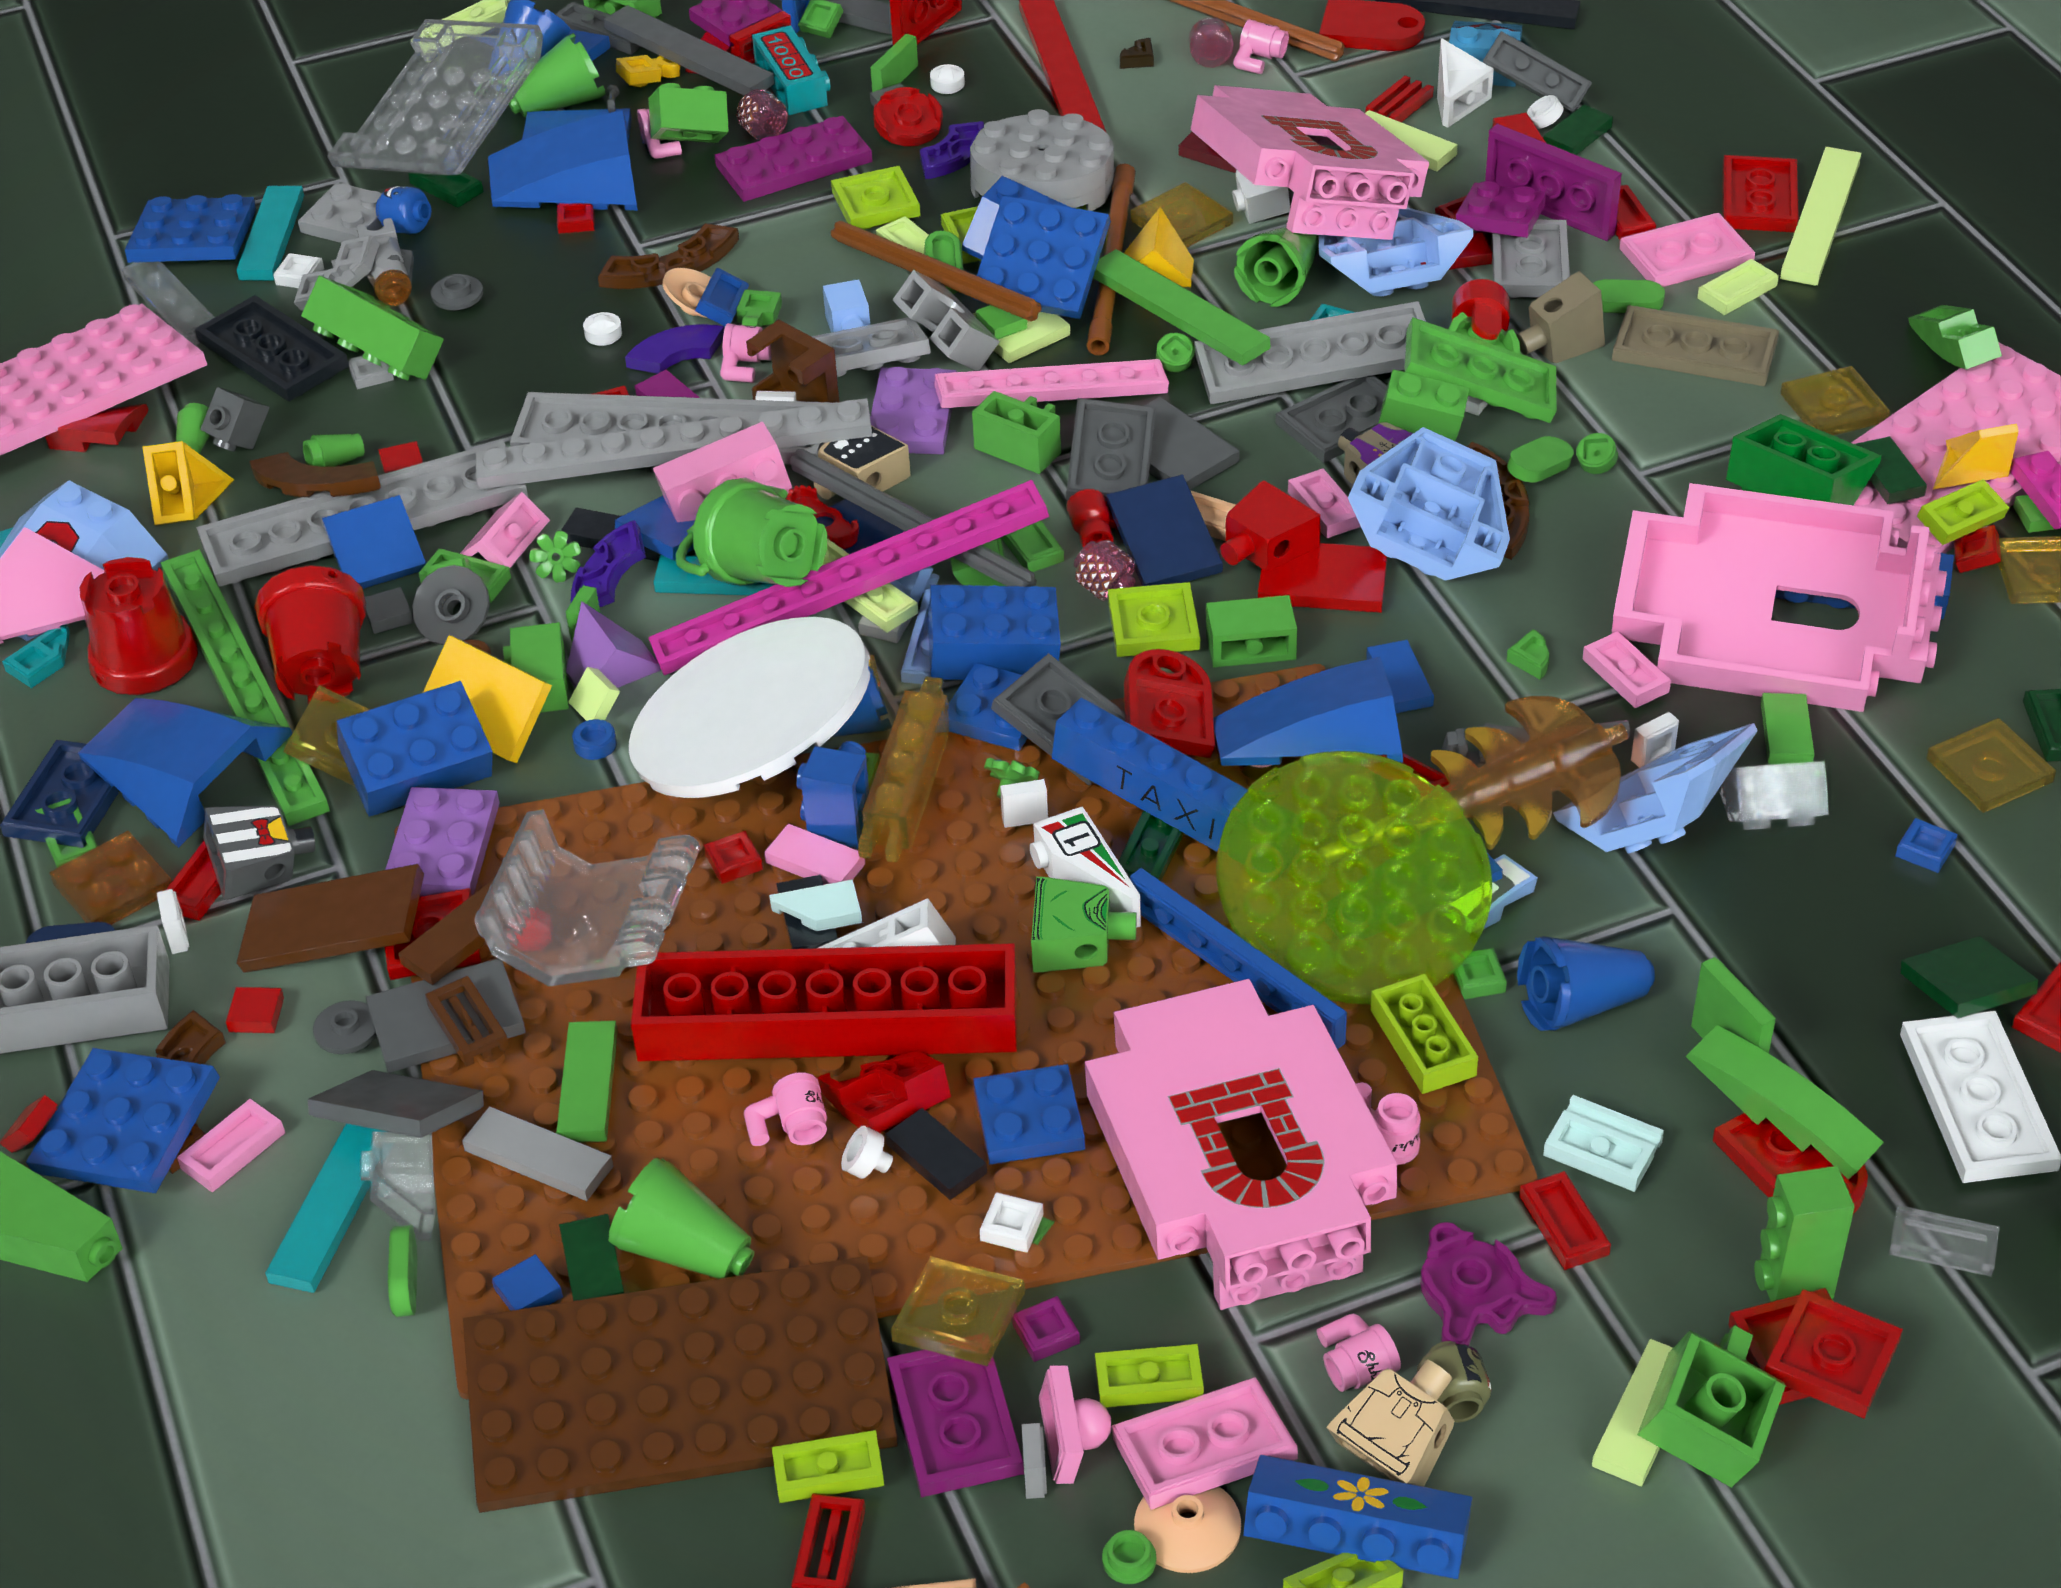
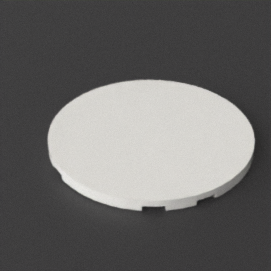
M799 617L779 620L730 637L706 650L680 668L648 700L638 715L630 734L629 755L631 762L640 778L649 783L653 790L674 797L703 798L735 792L740 789L739 783L760 775L765 781L797 764L794 757L808 749L811 745L814 744L817 747H821L850 718L862 700L871 674L868 670L870 656L857 632L850 626L837 620L822 617Z

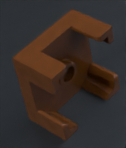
M779 319L746 341L747 353L751 357L769 345L771 349L773 373L752 388L753 400H756L757 391L796 392V400L801 402H840L834 348Z

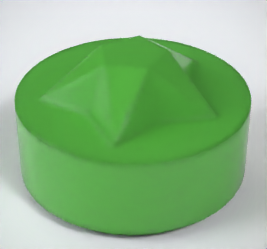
M1166 334L1157 344L1156 359L1161 361L1165 370L1169 372H1182L1193 363L1194 344L1184 334Z
M1593 433L1584 437L1579 442L1576 456L1584 471L1590 474H1602L1609 471L1616 464L1618 451L1614 440L1609 435Z

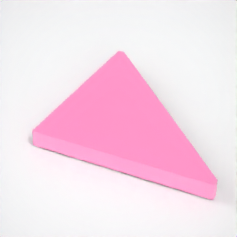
M24 527L0 558V644L4 643L3 640L25 634L30 637L45 633L48 630L60 628L61 625L81 620L86 622L79 587L88 573L92 572L95 579L98 575L105 573V571Z

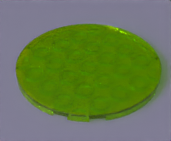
M1332 751L1305 755L1299 761L1287 764L1281 768L1275 767L1261 776L1248 788V791L1231 810L1221 835L1216 860V881L1219 897L1225 915L1236 935L1329 1000L1351 1004H1371L1372 990L1422 974H1426L1433 987L1448 978L1463 964L1479 940L1488 919L1492 900V874L1488 854L1480 834L1475 833L1472 825L1465 817V810L1439 784L1435 787L1424 778L1413 773V768L1389 758L1362 752Z

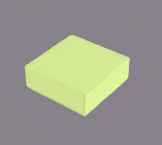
M587 667L568 703L586 721L593 719L605 721L620 690L599 669Z

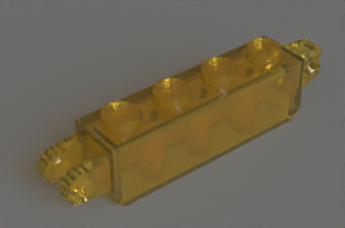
M925 677L919 692L904 691L862 811L864 826L858 844L860 858L870 859L875 845L885 846L886 860L897 862L903 848H912L948 740L949 702L947 695H944V691L941 688L943 685L942 678Z

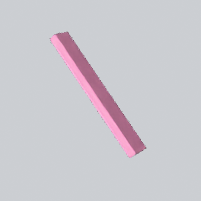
M1159 359L938 373L935 374L934 385L941 408L979 406L993 391L1025 402L1029 396L1037 398V402L1078 398L1168 393L1169 381Z

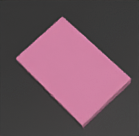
M1720 213L1623 237L1620 239L1619 248L1646 280L1654 281L1662 287L1730 270L1755 258L1754 250Z
M1256 1377L1111 1426L1113 1440L1151 1510L1172 1503L1180 1496L1195 1495L1254 1475L1260 1455L1291 1461L1298 1459V1448Z

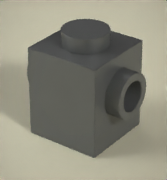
M217 387L200 430L214 436L213 444L233 452H235L237 446L253 450L270 407L243 394Z

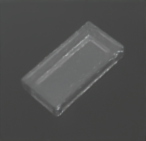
M1897 1205L1889 1255L1992 1276L1996 1259L1999 1226Z

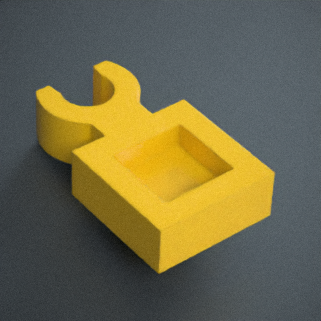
M648 55L617 58L616 72L629 85L644 87L648 83L660 82L661 77H679L680 65L662 56L651 59Z

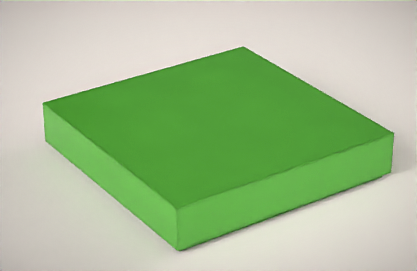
M1713 957L1702 962L1691 1027L1704 1038L1716 1025H1719L1769 1053L1776 1018L1719 959Z

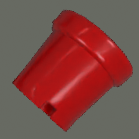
M125 557L104 563L105 573L98 575L95 579L92 572L88 573L79 587L80 599L84 608L90 638L87 646L90 674L100 687L116 694L142 695L160 691L177 683L192 669L198 656L197 640L192 628L188 625L184 616L180 615L166 584L163 571L159 567L158 571L153 570L151 562L144 558Z
M314 565L291 568L271 577L259 590L254 606L261 631L268 638L278 690L294 701V692L300 695H307L308 704L334 702L349 695L353 691V681L356 678L358 680L361 678L360 629L366 616V600L362 586L347 573L333 567Z

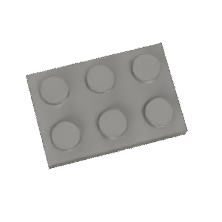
M1537 219L1528 238L1491 233L1493 281L1500 284L1506 290L1510 299L1518 297L1539 298L1570 277L1566 220Z
M909 317L811 336L835 349L837 377L845 375L847 370L851 369L875 370L881 368L884 365L883 363L898 360L902 363H909L919 360L921 355L931 354L929 339L917 322Z

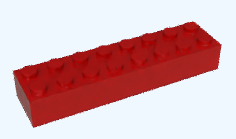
M1015 943L638 953L631 1017V1029L637 1061L902 1055L914 1051H919L923 1054L1017 1052Z

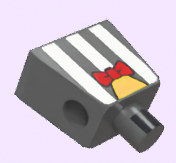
M276 806L205 808L203 838L224 900L288 882L293 875L294 855L315 851V838L311 826L287 829L281 810Z

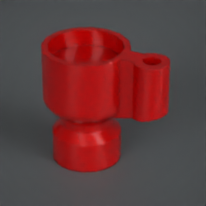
M1084 489L1076 492L1069 498L1066 506L1071 525L1079 534L1082 547L1087 553H1103L1108 550L1107 546L1110 547L1111 544L1105 540L1114 542L1111 528L1118 530L1108 508L1107 501L1104 495L1095 489Z

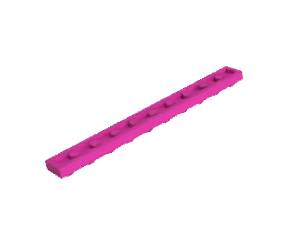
M1029 480L821 566L818 571L810 570L808 575L802 578L808 581L802 585L785 587L776 584L648 638L665 676L679 670L711 647L739 633L779 620L808 617L1049 517L1048 510L1033 480Z

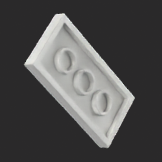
M1996 1011L1975 1013L1959 1019L1955 1016L1903 1022L1900 1036L1962 1183L2059 1171L2061 1154Z

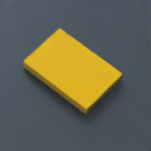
M449 635L423 693L461 681L493 753L508 761L517 763L552 685L457 637Z

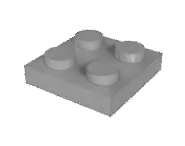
M336 182L298 220L300 232L342 243L345 240L359 238L356 228L359 224H365L366 228L371 231L379 230L382 224L376 216V203L382 193Z

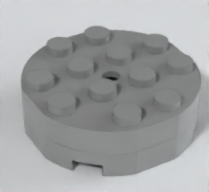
M1035 109L1028 112L1027 115L987 122L970 146L971 192L975 198L979 197V194L983 196L1001 176H1004L1071 208L1086 205V210L1093 211L1106 202L1112 190L1114 178L1113 141L1103 129L1085 121L1083 116L1073 113L1057 116L1049 115L1047 111L1042 109Z

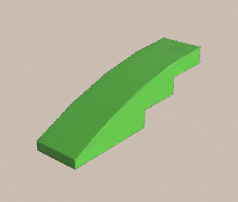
M1716 1025L1685 1056L1757 1125L1767 1118L1802 1152L1810 1145L1816 1148L1833 1166H1838L1840 1172L1847 1179L1851 1178L1884 1143L1845 1107L1803 1075L1758 1046L1719 1025Z

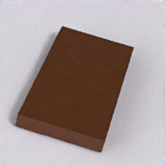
M418 864L256 894L253 897L236 963L245 973L410 942L424 872Z

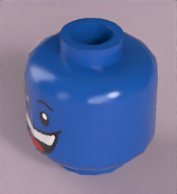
M389 187L385 189L376 203V216L384 226V219H392L396 233L417 234L425 228L431 217V205L425 193L419 188Z

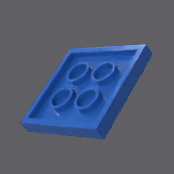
M230 194L222 198H206L202 195H195L187 199H171L170 197L161 196L148 200L125 248L127 263L236 259L256 212L254 197Z
M1002 196L977 276L1035 299L1036 302L1041 304V312L1080 319L1110 226L1109 214Z
M92 1048L26 1163L32 1171L40 1175L156 1194L220 1076L214 1066Z

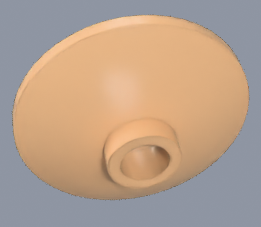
M673 268L666 272L662 283L667 295L685 313L707 318L695 312V309L711 277L689 268Z
M1216 1487L1195 1495L1180 1496L1174 1502L1152 1510L1143 1497L1135 1513L1134 1530L1142 1533L1153 1544L1156 1551L1157 1565L1174 1572L1197 1573L1218 1566L1233 1553L1240 1539L1241 1517L1232 1497L1221 1487ZM1193 1513L1196 1515L1191 1518H1184L1179 1514Z

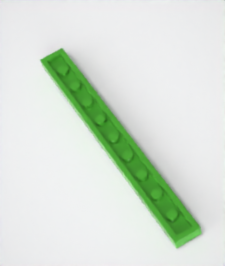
M200 549L160 562L164 576L189 626L192 628L197 643L233 716L290 727ZM294 734L266 761L254 757L288 826L330 812L327 799Z

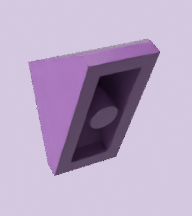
M581 601L566 668L567 677L575 688L587 667L599 669L617 688L660 671L659 663L642 640Z

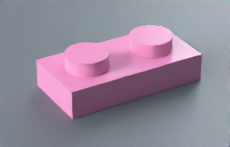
M1324 468L1288 480V493L1290 496L1321 514L1320 531L1326 538L1361 527L1348 500V496Z
M1618 631L1584 646L1583 660L1634 708L1669 693L1671 679Z

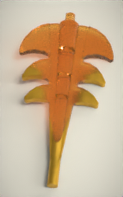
M1529 696L1509 701L1505 704V711L1523 725L1529 736V741L1521 744L1514 736L1496 728H1467L1465 730V739L1481 751L1486 761L1485 765L1478 768L1471 760L1459 753L1447 750H1433L1431 752V761L1445 774L1450 783L1449 785L1356 835L1320 849L1318 851L1320 859L1324 866H1328L1366 849L1465 818H1470L1476 824L1483 836L1486 849L1492 850L1500 840L1503 831L1502 807L1508 805L1520 813L1526 822L1528 837L1531 840H1535L1546 829L1551 819L1552 792L1557 790L1571 799L1578 810L1580 826L1587 828L1603 818L1617 800L1621 783V770L1618 759L1612 751V746L1628 740L1627 731L1622 723L1604 729L1599 723L1594 724L1591 718L1585 714V711L1578 706L1557 697Z

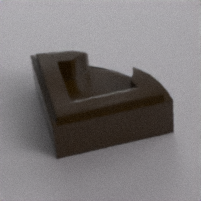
M1151 38L1138 39L1134 42L1133 47L1127 50L1124 48L1120 53V69L1154 67Z

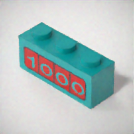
M791 25L752 35L755 65L774 74L775 84L771 86V89L778 100L781 101L780 103L785 105L788 115L828 106L827 91L831 89L828 74L825 70L821 71L816 56L808 52L803 37H798Z

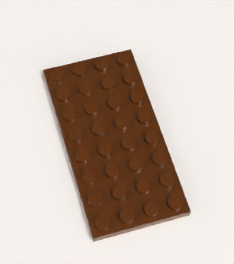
M868 1256L463 1318L476 1503L479 1513L774 1466L772 1447L876 1430L879 1449L898 1446Z

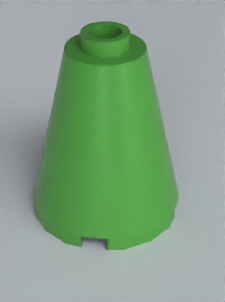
M574 33L565 36L508 86L510 94L506 95L505 98L515 115L520 112L526 118L527 112L553 111L599 99L606 95L603 85L597 88L594 79L598 78L599 74L581 42L574 44L576 38Z
M1286 227L1249 238L1238 249L1236 254L1237 262L1234 267V275L1240 289L1257 303L1262 301L1271 304L1269 305L1271 307H1278L1289 303L1301 292L1319 249V237L1316 234L1292 233Z
M657 1157L643 1168L628 1189V1192L633 1194V1197L627 1209L618 1207L609 1230L608 1241L620 1250L720 1279L732 1277L733 1275H743L755 1253L754 1250L749 1248L751 1237L670 1161Z

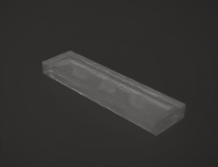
M136 262L122 268L124 279L167 324L194 345L200 343L195 329L215 317L162 262Z

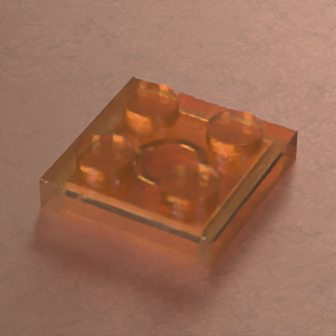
M129 831L110 839L49 872L54 886L86 923L104 922L110 925L158 900L157 892L165 891L172 882L170 876Z

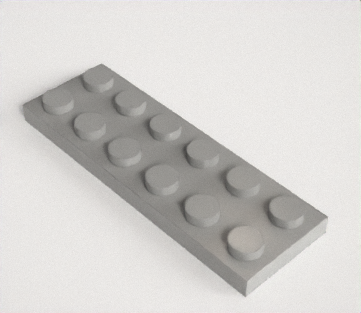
M1419 301L1260 329L1258 331L1270 337L1271 349L1243 366L1203 342L1194 341L1195 354L1210 405L1389 373L1393 369L1398 371L1405 370L1407 327L1412 317L1426 321Z

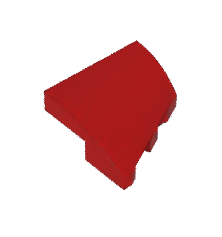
M135 404L106 409L88 418L60 426L58 431L45 436L48 447L55 450L85 453L91 443L118 445L126 431H137L149 411L147 404Z
M919 1051L898 1055L886 1061L860 1065L859 1077L843 1081L831 1078L830 1073L816 1077L822 1094L845 1118L858 1128L866 1126L879 1133L903 1122L921 1108L926 1110L951 1097L944 1063Z

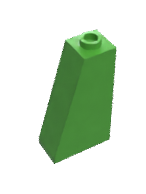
M0 1151V1260L88 1282L102 1268L108 1266L123 1249L112 1218Z

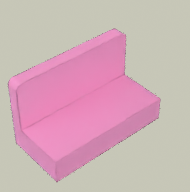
M521 492L494 513L460 554L472 557L479 552L487 561L510 568L548 524L550 519Z

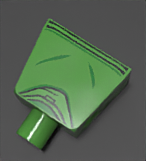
M1036 876L1031 938L1033 972L1103 966L1108 962L1109 940H1136L1137 913L1110 912V891L1106 886Z

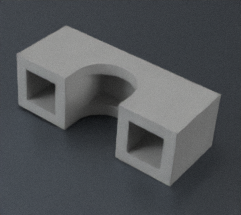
M916 270L911 272L893 298V301L910 319L933 332L930 340L948 358L974 371H979L1000 342L943 284Z

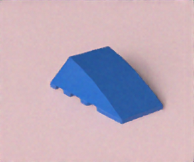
M620 110L592 116L554 127L488 156L493 207L540 208L542 203H557V205L559 203L592 204L593 209L608 210L609 204L624 205L625 210L638 211L624 111Z
M1381 657L1337 666L1291 681L1255 696L1213 718L1214 734L1221 766L1280 765L1283 757L1301 756L1303 764H1320L1321 756H1346L1347 763H1366V755H1387L1388 763L1403 762L1393 694Z
M135 698L84 746L78 754L80 759L92 768L105 782L110 784L111 787L115 786L127 802L132 806L136 805L145 813L150 823L157 829L161 828L167 833L170 841L179 848L205 821V811L198 795L241 752L266 761L293 732L290 727L249 720L164 700Z

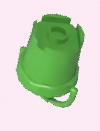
M748 478L727 480L712 489L699 506L694 524L687 530L688 535L677 549L675 554L676 563L680 569L687 573L698 576H705L708 573L713 579L731 585L741 586L761 582L778 584L785 587L798 586L808 581L802 578L807 576L810 570L818 571L822 566L827 551V531L824 524L817 523L816 517L813 515L817 513L812 508L785 499L788 495L785 489L765 485ZM692 544L700 565L686 560V554Z

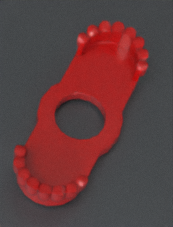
M801 485L800 487L794 486V489H789L785 499L812 508L817 513L813 514L816 518L826 516L834 520L830 526L825 527L827 539L842 549L852 547L857 542L859 523L856 519L851 524L843 519L842 514L838 510L828 507L818 499L816 488L812 489L811 486Z

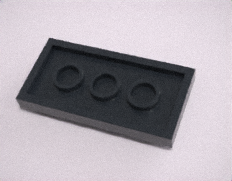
M255 295L195 329L200 343L288 402L300 397L308 390L349 367L347 355Z

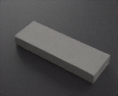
M490 1106L462 1140L466 1152L585 1201H588L613 1168L611 1155Z

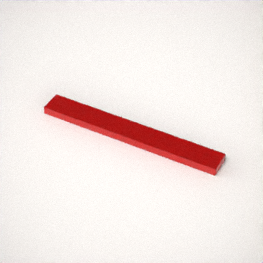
M1019 0V10L1060 116L1072 113L1083 116L1085 121L1100 127L1106 132L1054 0Z

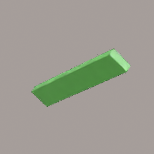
M1115 249L1099 259L1093 277L1095 280L1240 365L1247 364L1271 349L1270 337L1121 251Z

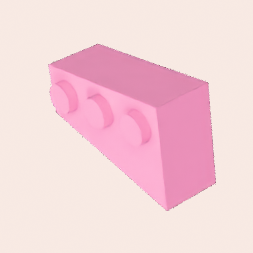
M763 421L653 468L664 499L677 523L695 520L699 506L710 491L727 480L748 478L765 485L785 489L787 493H789V489H793L777 444Z

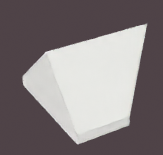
M1441 38L1437 100L1442 125L1449 128L1491 99L1494 68Z

